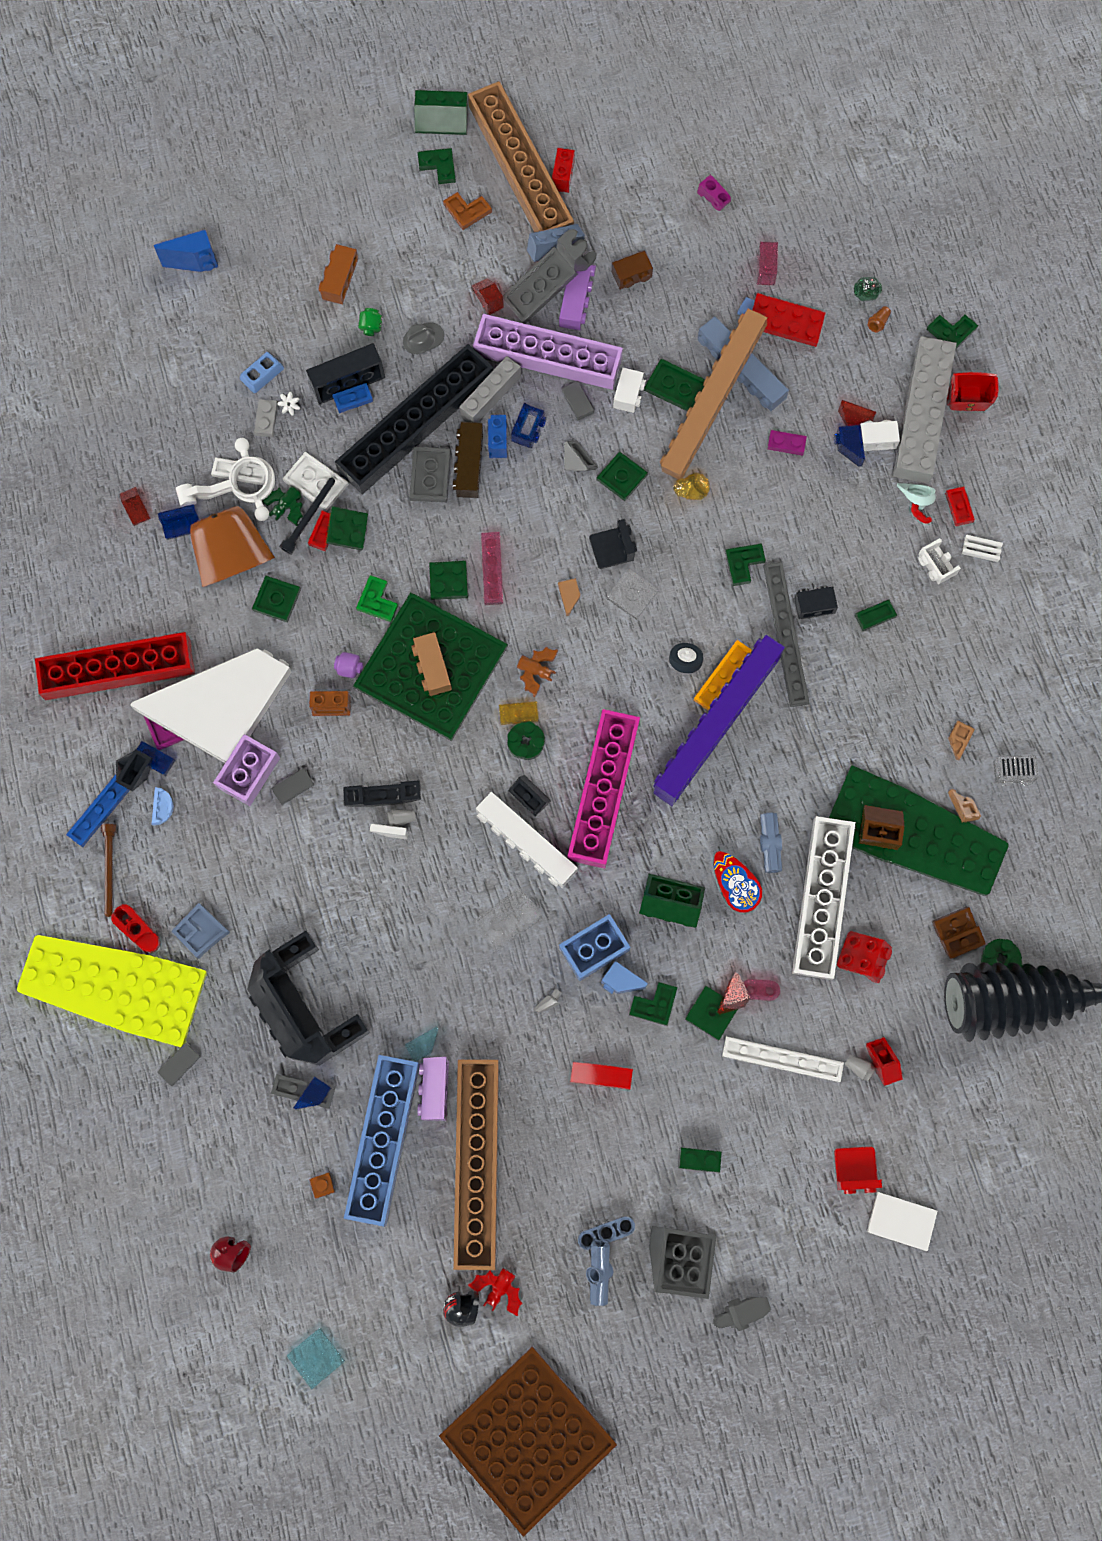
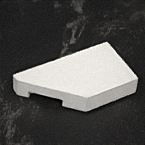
M371 824L370 832L400 839H407L408 836L406 828Z

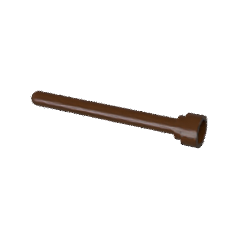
M102 824L101 833L105 837L104 914L106 917H111L113 909V837L117 833V825Z

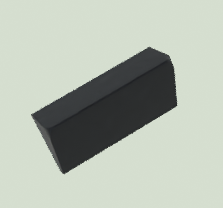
M525 775L520 776L508 790L535 817L551 802Z

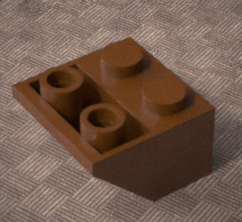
M864 805L859 843L898 850L902 846L904 833L903 812Z

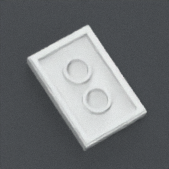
M304 452L283 477V481L286 484L294 487L300 494L314 502L328 479L333 477L335 484L319 506L324 511L330 508L349 485L348 481L307 452Z
M877 1192L867 1232L928 1251L937 1211Z

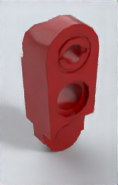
M122 904L114 910L111 915V921L144 952L152 953L158 950L160 938L135 909L127 904ZM128 914V919L123 920V915ZM140 925L141 931L138 934H134V928Z

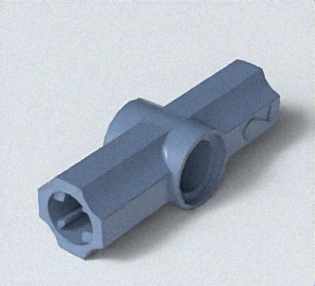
M777 813L761 814L762 835L760 836V846L764 856L765 873L782 872L781 834H779Z
M606 1240L592 1241L591 1267L586 1271V1277L590 1282V1301L595 1306H605L608 1304L609 1279L613 1276V1268L609 1263L610 1245Z

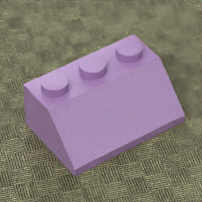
M447 1057L424 1058L423 1063H420L419 1074L423 1075V1083H419V1095H422V1104L418 1103V1116H421V1120L447 1121L449 1060Z

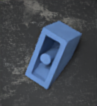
M616 961L601 981L604 984L603 988L611 994L613 992L620 994L643 990L648 985L647 982Z

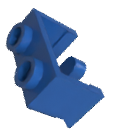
M491 415V419H488L489 458H507L506 415Z

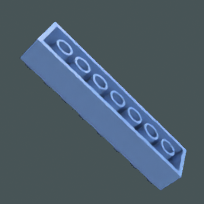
M383 1055L378 1056L344 1219L383 1227L387 1226L420 1067L418 1062Z

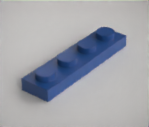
M116 775L66 834L81 847H84L130 791L115 782Z

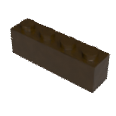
M461 422L460 429H457L456 434L459 445L455 447V456L458 457V462H454V473H457V477L453 479V490L456 491L457 497L479 498L483 423Z

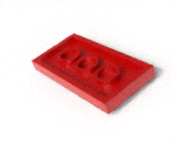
M759 293L756 294L752 311L767 317L765 333L814 347L817 346L826 312Z

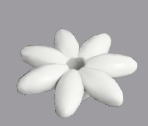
M289 392L287 397L281 394L280 396L283 401L278 402L277 405L284 406L282 409L283 414L289 410V413L293 416L294 409H300L295 404L299 401V398H293L292 392Z

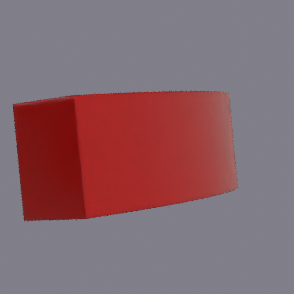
M573 1062L570 1082L630 1090L633 1069Z

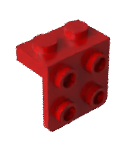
M850 931L840 953L837 967L864 975L872 982L879 984L881 978L885 975L886 963L891 958L892 947L883 939Z
M873 1147L837 1148L834 1150L837 1190H844V1194H856V1189H864V1193H875L877 1188H882V1179L878 1180L876 1156Z

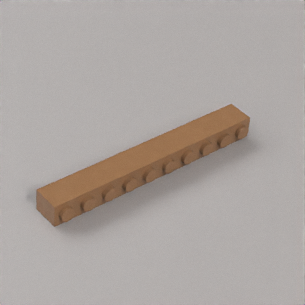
M747 309L745 314H741L737 329L732 330L728 345L725 344L721 350L722 356L720 360L715 361L711 376H707L703 386L705 387L695 397L696 403L694 407L689 408L685 423H681L677 433L679 434L669 444L670 450L668 454L663 455L660 461L662 472L680 481L684 477L767 326V317L755 311Z

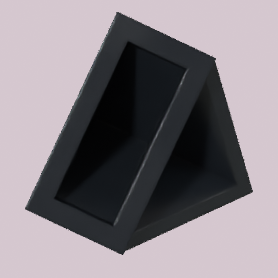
M135 749L133 752L116 760L115 782L133 792L148 779L153 758Z

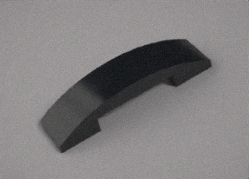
M420 780L400 782L401 784L343 787L344 806H386L421 800Z

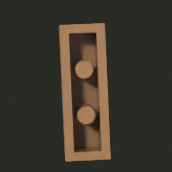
M435 632L413 638L415 645L411 647L414 657L418 656L420 661L416 664L419 674L423 673L425 680H421L424 691H429V695L433 696L452 690Z

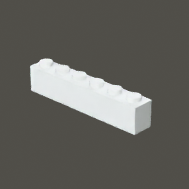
M492 792L476 807L477 818L484 824L488 822L492 826L490 829L497 836L502 835L505 837V842L512 849L516 847L520 851L519 855L527 862L531 860L535 864L534 868L540 874L545 873L550 877L548 880L555 887L559 885L563 888L578 872V867Z

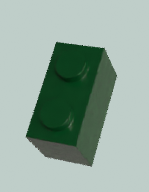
M681 1147L679 1148L678 1169L720 1173L722 1152Z

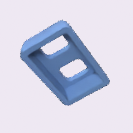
M266 352L240 374V380L253 393H257L283 371L284 367L270 352ZM266 358H269L274 363L269 369H265L261 365V362ZM253 369L260 374L254 381L247 376Z

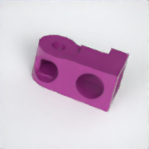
M711 174L699 184L697 193L701 197L704 196L716 210L721 211L731 202L728 192Z

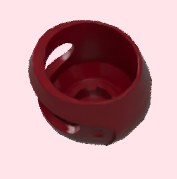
M230 1236L219 1238L211 1247L210 1260L215 1268L224 1272L234 1273L242 1267L248 1258L251 1245L245 1240L235 1244V1238Z

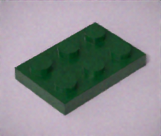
M660 359L644 387V391L688 412L689 408H693L696 403L695 397L699 391L702 392L705 387L703 386L705 379L664 359Z

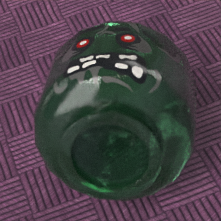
M861 277L854 284V295L860 301L876 300L882 291V285L876 277Z

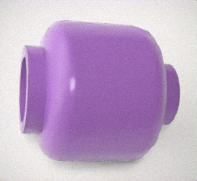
M342 652L336 656L334 670L337 671L339 676L355 678L358 673L361 674L363 663L360 662L359 655Z

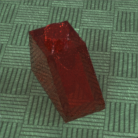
M486 278L471 286L488 315L504 308L503 296L493 281Z

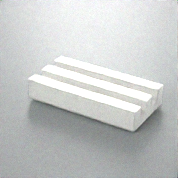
M966 535L962 554L998 562L1003 543ZM967 547H969V548H974V549H977V550H979V551H987V552L996 553V554H995V555H991V554H987V553H983V552H978V551H974V550H969V549H967Z

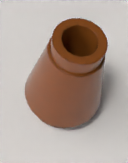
M883 306L869 318L868 328L875 333L882 331L891 314V310Z

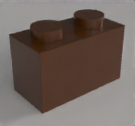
M644 250L612 262L611 272L619 289L630 288L639 282L648 281L652 278L653 267Z

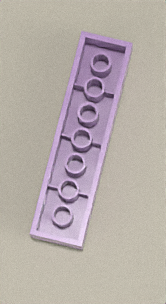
M486 314L482 315L473 344V349L485 359L502 362L508 356L521 368L613 390L623 352L621 347Z

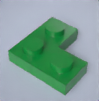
M370 575L356 610L392 623L398 604L382 598L388 582Z

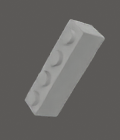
M506 356L459 407L460 417L467 422L479 423L521 377V366Z

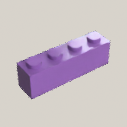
M593 264L586 271H578V275L566 285L559 317V327L581 330V325L585 324L586 313H584V310L588 308L590 297H587L588 292L592 291L593 281L590 280L591 276H595L596 266Z

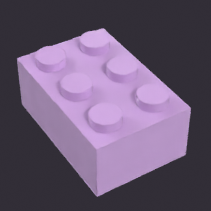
M244 734L213 783L218 789L251 806L280 757L277 752Z

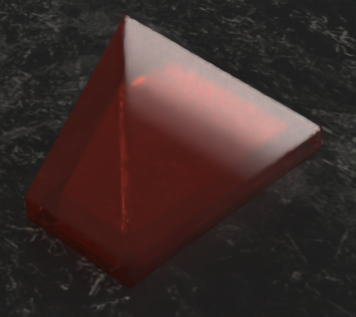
M844 400L841 401L838 409L849 432L859 429L861 423L866 421L873 422L876 411Z

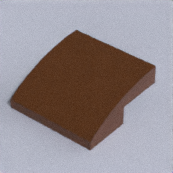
M966 906L932 921L937 936L949 959L986 944L980 927L975 923L970 907Z

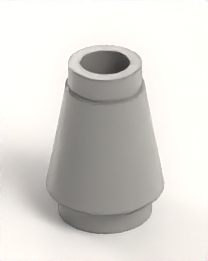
M391 810V812H387L388 826L400 827L416 821L414 810Z
M852 1055L849 1056L845 1063V1066L862 1081L866 1080L869 1082L876 1070V1067L872 1066L873 1063L853 1057Z

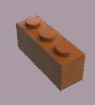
M336 244L335 249L330 253L329 266L325 267V277L319 284V292L323 300L343 305L359 258L357 249Z

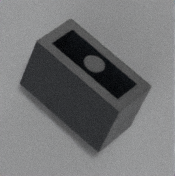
M820 586L814 590L801 589L796 592L794 598L799 620L835 614L838 609L834 587Z

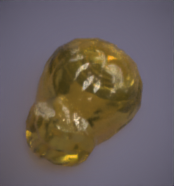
M693 473L685 479H678L673 486V490L678 497L701 500L708 495L710 485L708 479L703 474Z

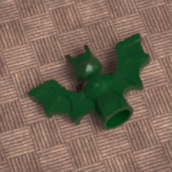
M292 486L289 487L286 493H283L279 487L262 500L266 506L279 501L269 513V516H276V521L279 520L287 509H290L287 518L295 526L298 525L300 518H303L301 513L303 504L296 502V500L301 498V494Z

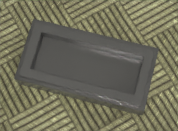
M578 381L562 388V393L577 420L594 413V409Z
M303 768L271 789L281 805H284L314 786V783Z
M185 1043L157 1073L170 1086H173L201 1056Z

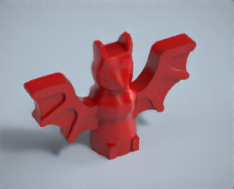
M504 1268L500 1271L499 1276L493 1275L491 1270L485 1275L476 1274L474 1281L468 1284L470 1288L480 1292L485 1286L492 1285V1292L488 1294L483 1306L488 1303L493 1306L492 1311H494L497 1304L501 1301V1296L507 1294V1311L518 1316L519 1307L523 1303L518 1296L520 1288H514L511 1285L516 1276Z

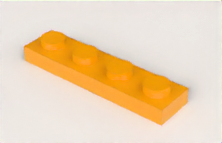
M737 640L694 697V701L709 710L712 701L716 697L719 698L723 686L727 682L730 683L734 671L741 667L742 661L748 653L751 654L752 649Z

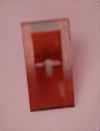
M137 487L119 494L133 526L151 519Z
M736 972L728 983L717 1011L719 1014L743 1008L750 1000L746 987L740 975Z

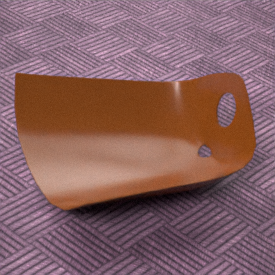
M233 506L210 515L191 525V541L202 587L219 582L275 558L251 519L238 506Z

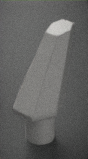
M555 989L551 996L547 995L533 1010L541 1013L559 1005L557 1000L562 993Z

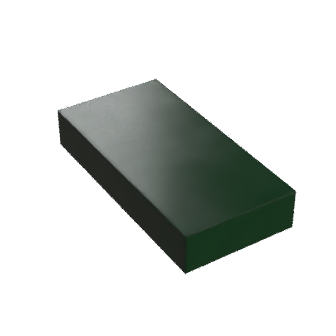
M888 599L855 613V617L862 631H865L896 618L897 613Z

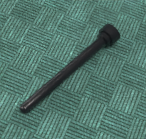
M333 477L328 479L289 539L283 540L279 547L286 553L292 555L296 549L295 542L335 484Z

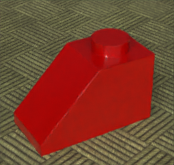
M885 1037L866 1043L873 1066L876 1067V1074L883 1085L886 1086L903 1080L900 1061Z

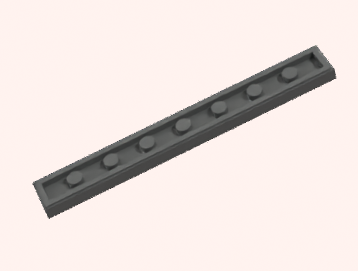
M783 563L764 564L763 568L777 642L785 647L781 656V663L790 707L809 705Z

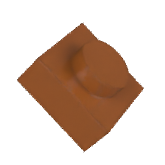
M330 1173L309 1179L315 1199L335 1193Z

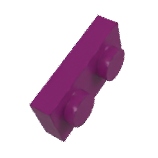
M771 430L767 450L803 456L807 436Z

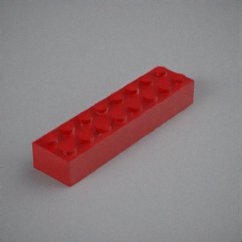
M186 632L35 658L38 693L45 701L195 674L191 641Z

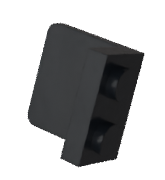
M625 519L617 521V528L589 536L599 569L634 561L637 547L635 541H631V527L629 524L626 525Z

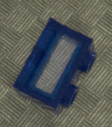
M524 402L511 432V442L532 449L533 444L539 440L540 428L545 426L547 420L545 411Z

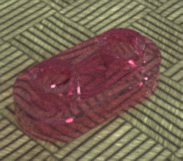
M747 979L741 984L740 993L748 1000L773 1001L780 995V987L775 981ZM748 986L752 987L753 993H748L746 988ZM767 988L773 990L772 995L766 993Z

